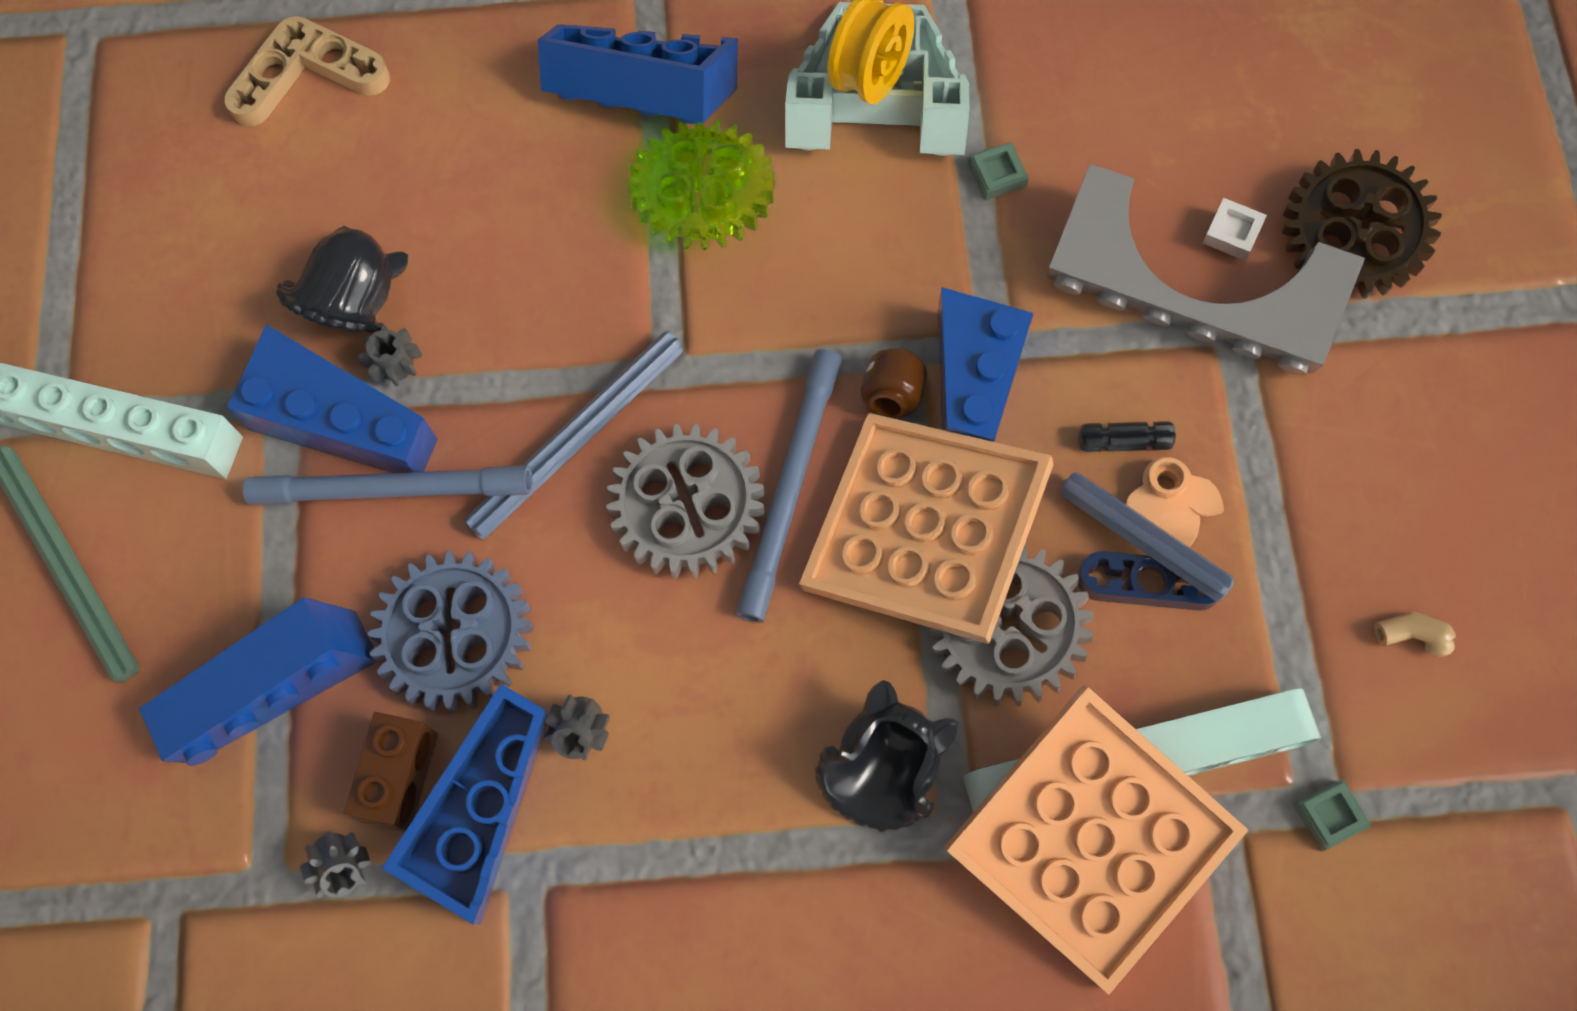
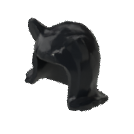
M342 226L324 237L312 249L298 281L294 283L286 280L283 281V284L279 283L276 294L282 306L290 311L292 310L296 315H302L304 319L344 331L375 333L380 331L382 325H384L383 323L376 322L375 315L387 300L391 280L405 271L408 265V254L404 252L384 253L381 246L371 235L362 230Z
M880 681L870 689L863 710L846 728L841 740L840 749L837 750L834 746H827L820 753L819 764L815 768V780L819 790L822 791V796L841 816L854 820L860 826L868 825V828L877 829L880 832L909 827L914 822L929 817L934 809V803L925 799L924 795L936 780L940 756L954 742L958 722L949 718L930 721L916 708L898 702L897 694L890 682Z

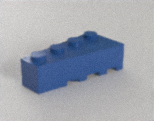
M557 24L538 39L541 91L556 93L565 100L581 98L596 101L598 105L606 108L621 106L636 109L640 114L646 116L662 114L677 117L679 121L686 124L704 123L737 89L738 38L722 37L721 45L700 44V35L682 34L681 40L658 41L656 40V32L639 30L638 32L627 33L620 38L616 37L614 28Z
M267 324L227 406V409L247 430L391 473L424 472L437 442V437L422 416Z
M303 597L141 706L139 710L162 761L187 763L189 766L198 765L214 757L220 748L378 661L370 656L369 652L374 647L356 611Z
M500 684L382 869L469 923L481 925L547 727L545 720L548 714L546 710Z

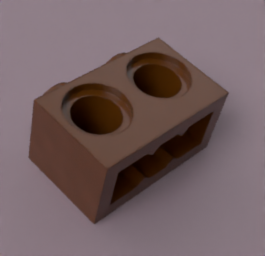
M374 712L343 814L361 823L405 832L415 817L438 733L422 721Z

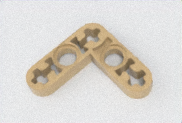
M294 16L284 19L277 25L225 94L224 103L238 124L252 127L263 123L269 117L305 68L366 96L377 95L383 92L390 82V73L382 56L377 52L306 18ZM332 49L343 51V55L338 61L333 63L322 61L327 51ZM274 64L283 66V70L278 76L274 78L262 77L264 70L268 66ZM358 69L366 72V74L361 77Z

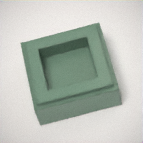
M1012 142L970 156L969 166L985 200L1027 187L1029 177Z
M1344 779L1293 804L1321 852L1372 826Z

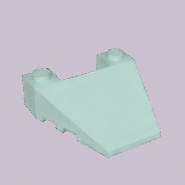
M839 2L819 30V39L814 46L809 45L804 52V61L799 69L793 68L788 75L785 101V148H799L807 151L816 149L830 150L832 122L920 126V153L939 156L950 154L965 155L970 111L969 81L965 74L959 75L955 68V57L951 50L946 51L942 45V34L926 6L906 4L911 7L914 14V34L907 61L899 79L889 94L879 103L870 104L860 98L858 91L854 89L845 93L837 91L831 87L828 80L827 66L831 43L843 14L851 4V2Z

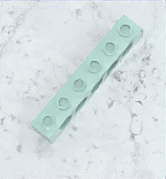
M0 363V425L227 479L243 436L222 415Z

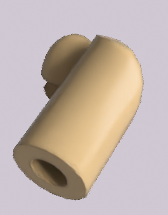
M1409 612L1374 624L1375 636L1382 646L1415 638L1426 642L1425 650L1434 657L1450 655L1455 649L1453 639L1456 637L1454 629L1447 622L1419 612Z

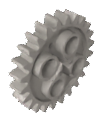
M675 424L673 437L666 438L664 433L658 428L655 430L656 443L650 445L646 440L639 438L638 443L641 450L639 455L628 451L623 453L625 461L629 466L628 469L614 467L612 470L615 479L621 484L607 486L609 496L618 500L606 505L609 516L617 518L610 525L614 535L625 534L619 541L624 551L637 547L633 556L638 565L645 562L649 557L652 558L651 568L655 574H658L664 565L668 564L672 577L677 579L682 567L689 566L693 579H696L699 575V566L705 563L709 570L715 574L717 573L716 559L723 557L727 562L733 564L735 563L732 550L734 546L743 550L750 548L749 541L744 532L758 534L760 531L759 523L752 518L763 516L765 512L764 504L756 501L765 496L763 484L754 483L760 478L758 466L746 467L750 462L748 450L735 454L737 448L735 438L731 437L721 445L719 443V431L716 428L709 433L707 438L701 436L699 424H694L690 435H683L680 425ZM671 464L677 466L688 497L693 501L696 516L705 533L701 538L696 537L684 504L679 499L676 485L668 470V466ZM698 464H705L712 468L709 474L704 477L697 478L688 474L689 470ZM659 481L666 484L664 491L658 495L651 496L643 493L645 487L651 482ZM717 505L725 506L730 510L728 515L721 520H711L705 516L711 507ZM678 523L684 526L683 532L676 538L668 539L660 535L661 530L668 524Z
M1026 544L1024 545L1011 581L1017 584L1021 590L1015 597L1005 599L989 644L929 627L930 636L944 638L932 646L935 656L950 655L942 664L944 673H950L959 669L960 672L956 679L957 687L961 689L973 681L975 683L974 697L978 700L989 689L993 691L994 702L998 706L1002 702L1005 693H1012L1016 706H1021L1023 692L1030 691L1037 702H1041L1042 686L1047 685L1056 693L1061 691L1059 674L1074 680L1077 670L1070 660L1086 662L1088 652L1077 644L1092 643L1093 632L1080 626L1093 622L1094 615L1092 611L1078 608L1088 602V592L1072 593L1078 584V575L1073 574L1062 578L1064 561L1060 559L1048 567L1045 565L1046 550L1044 549L1038 552L1034 559L1027 558ZM1051 612L1059 618L1060 624L1054 629L1042 630L1036 627L1032 620L1038 613ZM1001 617L1009 622L1015 617L1019 618L1020 631L1012 626L1006 631L1002 630ZM1026 637L1044 645L1047 651L1040 653ZM1009 649H1019L1028 656V661L1022 667L1015 669L1005 666L1000 661V657Z

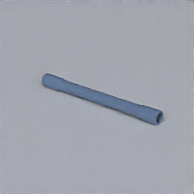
M818 349L814 353L804 386V398L755 559L751 570L747 574L735 613L739 618L750 622L763 623L775 586V574L825 406L827 400L831 397L842 361L841 356L833 351Z
M528 465L485 467L481 470L337 476L247 477L244 480L243 497L248 505L290 504L295 501L441 495H529L532 491L533 480L532 472Z

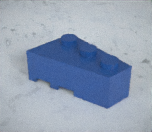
M941 287L937 313L940 344L942 430L995 442L1033 313Z

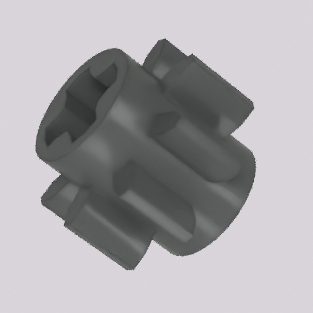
M382 325L380 331L375 332L371 336H364V340L367 343V352L359 354L358 358L365 368H369L368 374L375 383L380 382L384 377L392 381L394 386H398L400 380L405 379L409 375L415 376L417 374L413 368V359L420 358L422 353L416 344L411 343L412 338L405 328L395 333L388 330L386 325Z
M568 695L563 707L556 704L552 705L545 720L549 725V729L544 738L546 741H551L554 750L561 756L569 759L582 758L586 760L591 748L602 751L609 735L605 728L610 716L609 714L602 713L601 707L594 699Z
M329 831L326 832L325 836L319 838L314 845H307L305 847L309 862L302 864L300 869L304 884L313 883L316 897L321 898L326 894L330 897L345 898V895L354 891L358 885L366 883L361 868L369 866L371 861L366 847L358 846L354 833L351 832L345 837L344 835Z

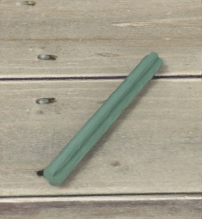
M1 446L0 486L109 678L117 683L126 682L129 678L138 674L139 665L17 453L8 446Z

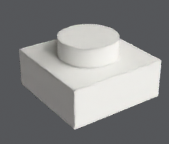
M1223 198L1203 244L1246 261L1267 215Z

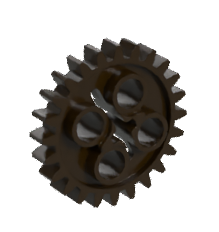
M1359 149L1354 150L1349 162H1346L1339 152L1335 153L1330 162V167L1322 160L1318 161L1313 170L1314 175L1305 172L1299 181L1301 187H1294L1289 196L1293 203L1287 204L1282 216L1291 221L1285 223L1282 234L1295 237L1287 244L1286 252L1300 251L1301 255L1294 264L1295 268L1302 267L1308 253L1318 242L1328 245L1323 235L1331 234L1337 236L1343 244V247L1337 249L1365 258L1354 287H1358L1362 299H1367L1374 285L1378 292L1384 296L1392 289V282L1400 288L1404 287L1410 280L1409 274L1417 276L1425 267L1422 261H1428L1436 250L1429 244H1434L1441 236V232L1431 227L1438 223L1442 218V214L1428 211V209L1437 201V195L1422 196L1421 191L1428 184V180L1424 179L1413 183L1410 177L1415 167L1410 166L1402 172L1396 169L1398 164L1397 156L1392 157L1385 165L1380 163V153L1378 150L1374 151L1369 161H1363ZM1341 192L1349 197L1351 204L1337 202L1333 198L1332 193ZM1379 201L1391 202L1396 206L1398 213L1385 211ZM1322 214L1327 220L1321 219L1319 215ZM1359 220L1362 221V228L1359 227V226H1360V221H1359ZM1395 228H1400L1402 230V233L1397 231ZM1379 243L1385 246L1389 252V257L1377 255L1372 250L1371 244Z

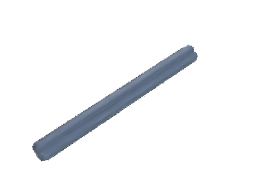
M668 331L663 332L522 464L528 465L532 472L533 484L531 493L529 495L488 496L466 516L465 523L468 528L481 539L490 535L682 353V344Z

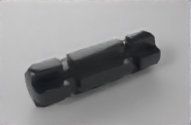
M1170 421L1153 422V426H1148L1147 422L1108 423V427L1103 428L1101 423H1086L1081 426L1079 431V444L1084 452H1101V447H1106L1107 451L1146 450L1147 446H1152L1153 450H1169L1173 448L1176 439L1175 427Z

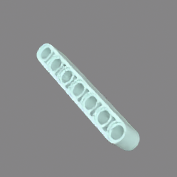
M1301 688L1136 729L1188 776L1299 748L1321 739L1304 689ZM1019 759L982 768L963 776L973 812Z

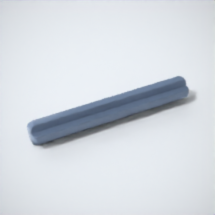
M1079 472L1072 473L1063 483L1061 495L1214 601H1221L1230 592L1234 583V578Z

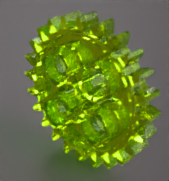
M715 120L711 128H704V124L701 122L695 124V129H688L685 123L679 122V132L675 134L669 129L663 128L662 141L649 137L647 139L649 151L638 149L636 152L638 163L630 164L631 178L628 179L632 208L633 210H638L639 222L641 224L649 222L650 231L653 236L665 230L667 244L672 243L679 236L683 238L684 249H688L693 240H700L702 249L707 250L710 239H716L721 247H726L727 235L731 234L741 241L743 240V226L756 231L758 229L757 217L767 218L768 204L774 203L775 172L772 171V158L764 157V145L762 143L753 145L750 132L738 137L737 125L733 124L725 132L721 131L720 120ZM711 154L707 163L708 175L704 176V162L706 156ZM700 191L699 209L697 213L692 214L697 204L696 192Z

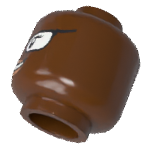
M889 348L880 350L871 357L861 384V397L876 415L893 419L908 416L915 412L921 403L927 382V368L920 358L906 349Z

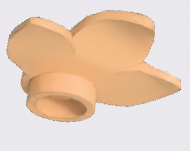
M1161 457L1150 462L1142 475V486L1134 490L1128 496L1126 505L1188 547L1193 545L1198 536L1200 516H1216L1224 511L1222 497L1217 487L1208 479L1191 475L1188 467L1183 462L1172 457ZM1162 476L1170 477L1174 481L1175 486L1171 489L1162 488L1158 484L1157 479Z

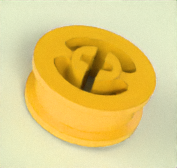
M853 0L838 24L830 47L827 73L829 83L833 89L844 93L854 89L858 91L863 101L870 104L879 103L889 94L902 73L911 49L914 34V14L910 6L901 2L888 6L884 4L883 0Z

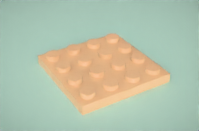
M868 413L799 585L805 592L989 644L1054 465L1052 456Z
M1082 686L947 842L944 848L1109 995L1248 832V829L1089 687Z

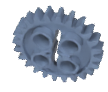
M447 551L444 564L439 565L432 555L429 554L426 556L425 570L420 571L415 565L409 563L408 571L411 578L407 581L396 576L391 578L398 590L394 595L380 592L378 596L388 606L386 610L371 611L370 614L377 622L382 624V627L368 631V637L374 642L382 643V645L374 648L369 653L376 661H386L379 667L377 673L385 680L393 678L389 686L391 690L398 695L407 690L405 699L414 706L424 697L425 707L432 712L436 711L443 699L446 709L451 713H456L459 699L463 698L472 709L477 708V694L483 692L491 699L495 693L492 685L496 681L508 687L512 685L510 678L505 672L509 667L523 670L525 667L515 655L517 651H531L532 646L530 643L520 637V635L533 631L534 626L530 620L520 618L529 613L531 607L526 600L516 601L524 592L518 583L508 585L511 575L505 568L494 574L495 564L488 557L477 567V559L472 552H467L460 564L453 552ZM451 589H455V593L453 594L452 607L450 610V605L448 604V592ZM479 596L487 597L483 610L476 614H466V607L472 599ZM428 600H437L436 609L428 617L417 618V612L421 604ZM453 619L460 629H455L451 632ZM451 632V643L443 636V633ZM477 644L487 645V651L483 659L472 664L466 663V654L471 647ZM426 648H436L434 660L427 666L417 667L416 661L420 652ZM453 654L455 671L448 674L447 670L449 669L451 655Z

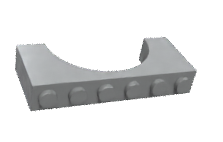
M1090 163L1049 266L1047 278L1055 281L1054 286L1074 295H1080L1082 290L1099 296L1098 302L1111 309L1124 311L1127 306L1143 312V319L1159 326L1168 327L1170 322L1188 328L1187 334L1204 342L1214 343L1215 339L1233 344L1232 350L1248 358L1260 359L1261 355L1278 360L1279 368L1293 374L1306 375L1307 371L1314 373L1324 365L1363 265L1364 257L1318 242L1308 253L1297 275L1288 283L1266 296L1232 304L1209 303L1187 297L1168 287L1158 279L1137 251L1129 224V200L1135 179Z

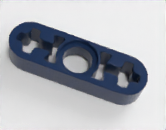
M1105 551L1095 552L1083 561L1077 574L1079 577L1078 587L1081 592H1088V598L1096 601L1198 611L1207 610L1217 603V601H1214L1207 595H1204V597L1199 596L1198 589L1194 586L1181 585L1177 590V595L1172 594L1176 583L1175 573L1147 555ZM1097 566H1102L1106 575L1121 577L1125 571L1124 567L1130 568L1126 579L1127 590L1122 589L1125 579L1112 578L1108 580L1105 587L1098 586L1097 578L1089 576V574L1094 573ZM1144 569H1152L1160 573L1164 580L1163 590L1158 593L1144 591L1138 584V573ZM1178 577L1177 583L1188 584V582L1183 580L1181 577Z

